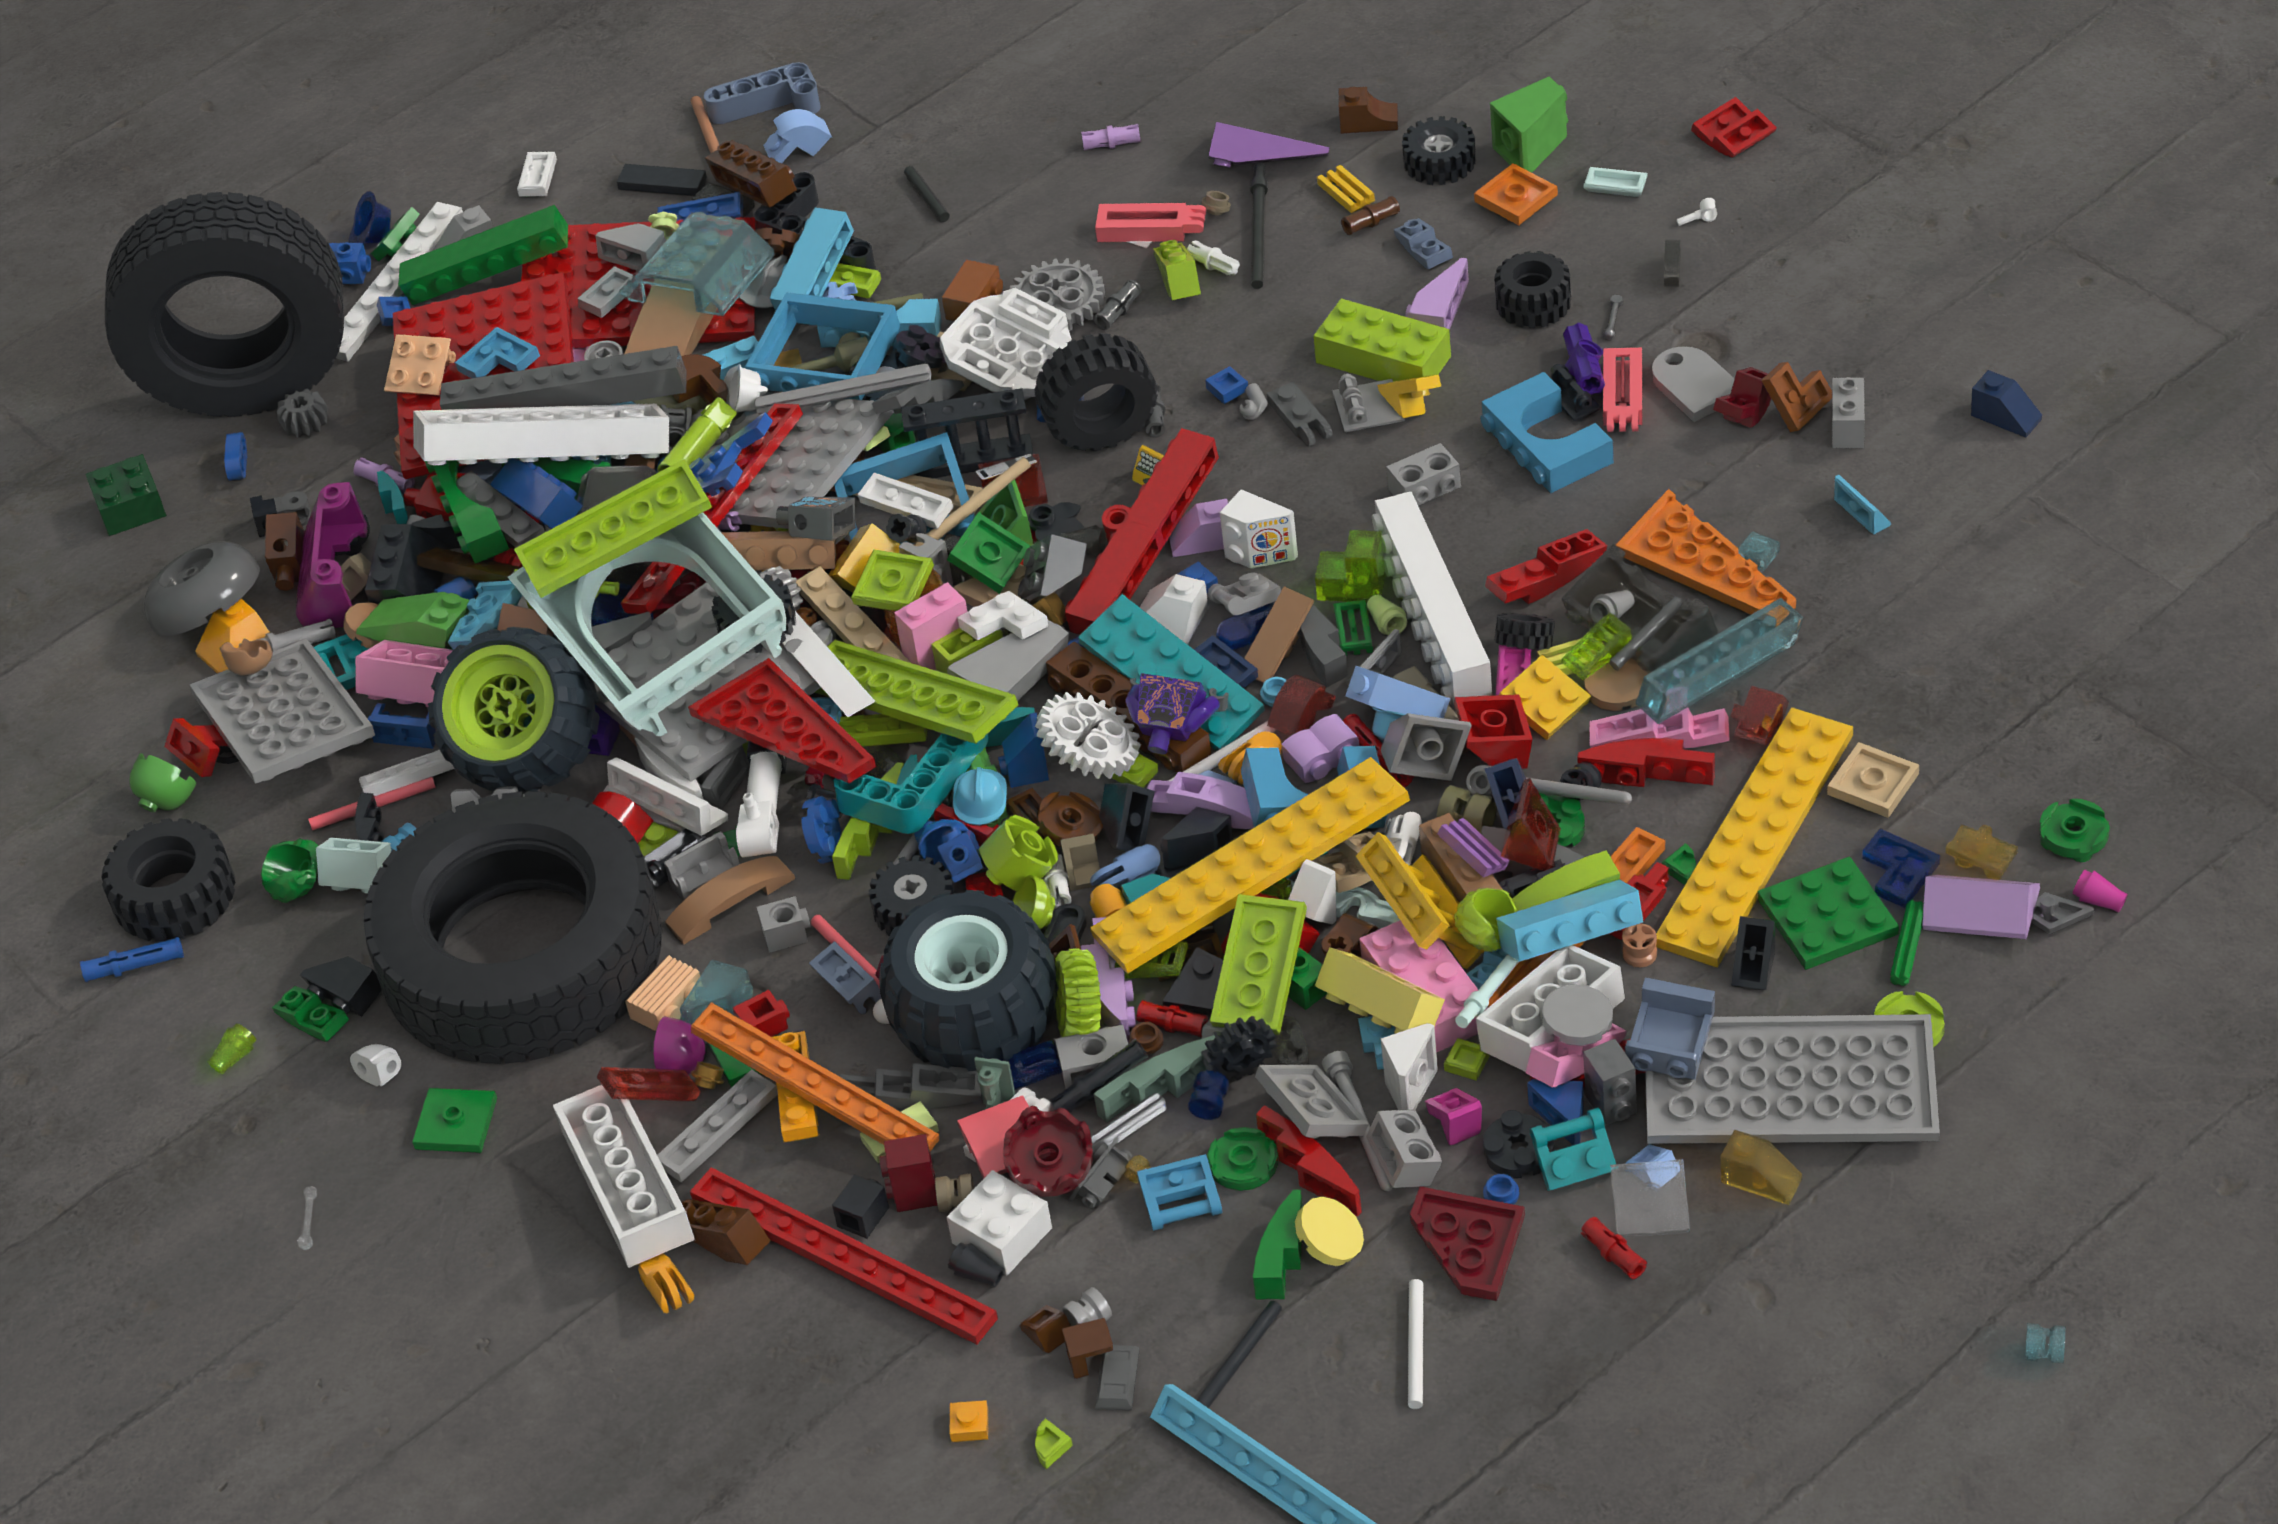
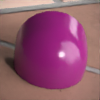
M664 1016L659 1021L654 1039V1064L656 1072L659 1076L668 1079L687 1076L691 1074V1071L695 1070L697 1062L704 1061L706 1055L705 1042L691 1033V1024L680 1019Z

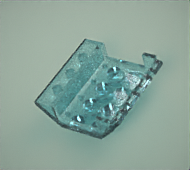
M692 212L662 241L619 292L627 297L628 301L644 303L646 300L644 283L693 291L696 312L724 316L773 258L775 252L744 220L732 219L729 216L719 217L706 215L703 212Z

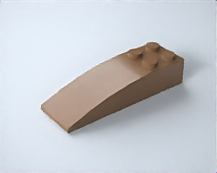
M684 230L650 289L624 354L678 346L681 356L692 354L741 269L739 242Z

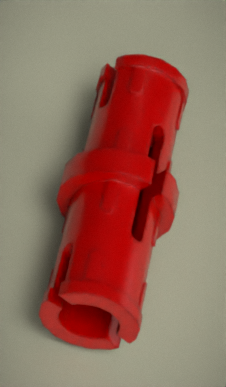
M1145 1000L1140 1002L1136 1014L1138 1022H1151L1159 1027H1163L1166 1032L1174 1033L1179 1031L1201 1038L1203 1026L1209 1021L1208 1016L1183 1011L1179 1006H1161Z
M1592 1217L1584 1223L1581 1228V1235L1601 1251V1256L1607 1262L1612 1261L1630 1279H1636L1642 1275L1647 1267V1261L1627 1245V1240L1622 1235L1610 1231L1597 1217Z

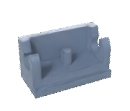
M835 941L809 962L810 966L850 1005L852 1004L859 1013H866L863 1003L867 998L870 997L875 1002L881 999L880 988L874 978Z

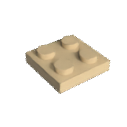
M1858 742L1828 784L1827 795L1889 818L1919 775V764Z

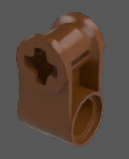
M1344 913L1328 935L1323 938L1322 951L1327 955L1330 947L1352 953L1361 958L1359 938L1377 931L1378 927L1353 915Z

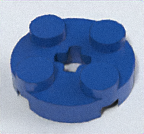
M823 796L808 799L802 809L808 808L807 816L801 818L806 844L811 854L818 852L821 857L817 860L819 863L833 862L832 855L843 832L838 820L840 811L837 802L834 799L827 800Z

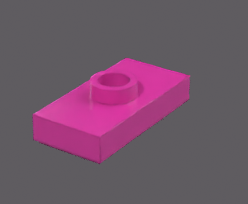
M1499 645L1495 695H1499L1507 685L1531 665V649Z

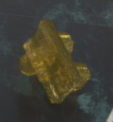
M1961 824L1954 839L1947 844L1946 854L1953 856L1955 864L1958 866L1969 868L1976 865L1984 869L1986 877L2000 880L2017 855L2018 846L1991 836L1992 828L1985 824L1979 830Z

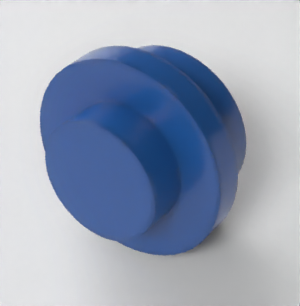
M1497 1174L1489 1178L1485 1184L1483 1197L1488 1200L1515 1204L1519 1199V1187L1510 1176Z

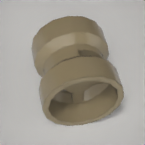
M972 1173L961 1174L955 1179H950L947 1176L936 1177V1196L939 1212L951 1211L953 1207H957L974 1189Z

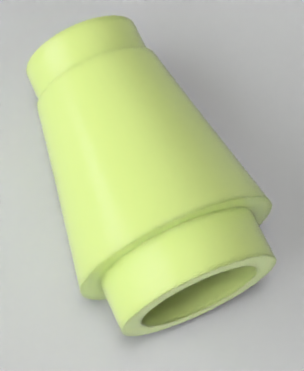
M1374 595L1368 600L1367 609L1382 634L1389 635L1394 629L1399 630L1400 634L1405 629L1407 618L1402 608L1381 595Z

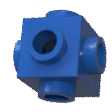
M329 243L341 271L342 284H363L366 273L371 269V259L369 255H366L363 243Z

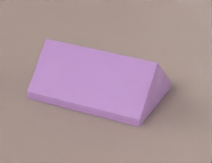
M1945 875L1926 876L1923 930L2027 939L2040 891V883Z

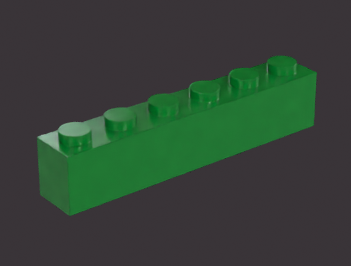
M555 205L549 206L401 262L398 286L412 306L567 248L568 224Z

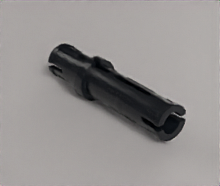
M1137 1039L1132 1040L1126 1047L1116 1052L1083 1077L1081 1075L1074 1079L1075 1083L1050 1099L1055 1110L1064 1108L1071 1113L1087 1100L1089 1102L1095 1099V1092L1129 1071L1144 1059H1147L1148 1055Z

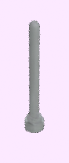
M1486 776L1482 777L1480 781L1482 788L1488 785ZM1526 777L1532 792L1628 805L1632 801L1631 794L1625 791Z
M1334 1051L1322 1060L1323 1069L1326 1076L1338 1084L1341 1093L1368 1123L1365 1135L1359 1137L1380 1188L1384 1191H1390L1392 1186L1366 1137L1370 1124L1350 1079L1353 1065L1345 1051Z

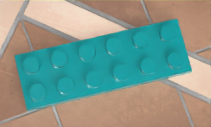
M1123 594L1078 637L1079 643L1127 678H1136L1138 684H1140L1141 673L1201 682L1207 694L1206 698L1209 697V690L1211 688L1217 690L1216 696H1223L1226 692L1229 693L1227 709L1223 712H1215L1201 726L1202 729L1209 733L1210 747L1215 751L1233 742L1265 711L1262 702Z

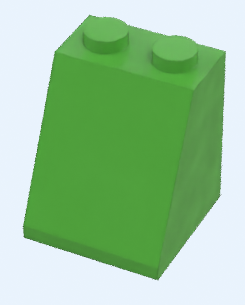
M1546 77L1490 102L1492 147L1509 165L1514 163L1532 173L1567 137L1566 124L1568 123L1565 103L1567 101V94L1563 86L1558 85L1552 78Z

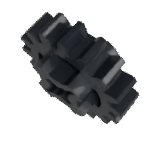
M1250 1016L1244 1022L1240 1017L1236 1023H1225V1030L1222 1032L1214 1031V1040L1206 1041L1205 1045L1208 1049L1201 1052L1204 1058L1202 1062L1215 1080L1222 1077L1224 1082H1228L1234 1076L1238 1081L1241 1080L1242 1076L1247 1074L1253 1075V1069L1256 1066L1265 1065L1263 1063L1265 1058H1272L1271 1049L1277 1047L1274 1041L1276 1036L1264 1019L1261 1018L1256 1021L1254 1016Z

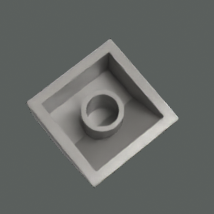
M1410 713L1390 723L1381 747V753L1389 772L1452 781L1472 725L1470 722Z

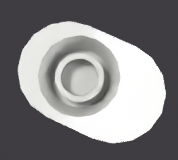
M740 364L731 368L724 378L729 391L727 404L736 412L755 410V399L768 392V388L761 385L759 373L742 368Z

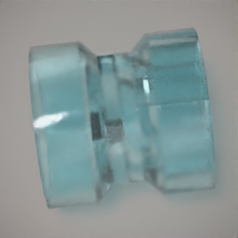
M2027 1323L2025 1360L2038 1361L2040 1358H2048L2052 1363H2064L2066 1326L2054 1325L2051 1328H2042L2039 1324ZM2046 1337H2049V1350H2045Z

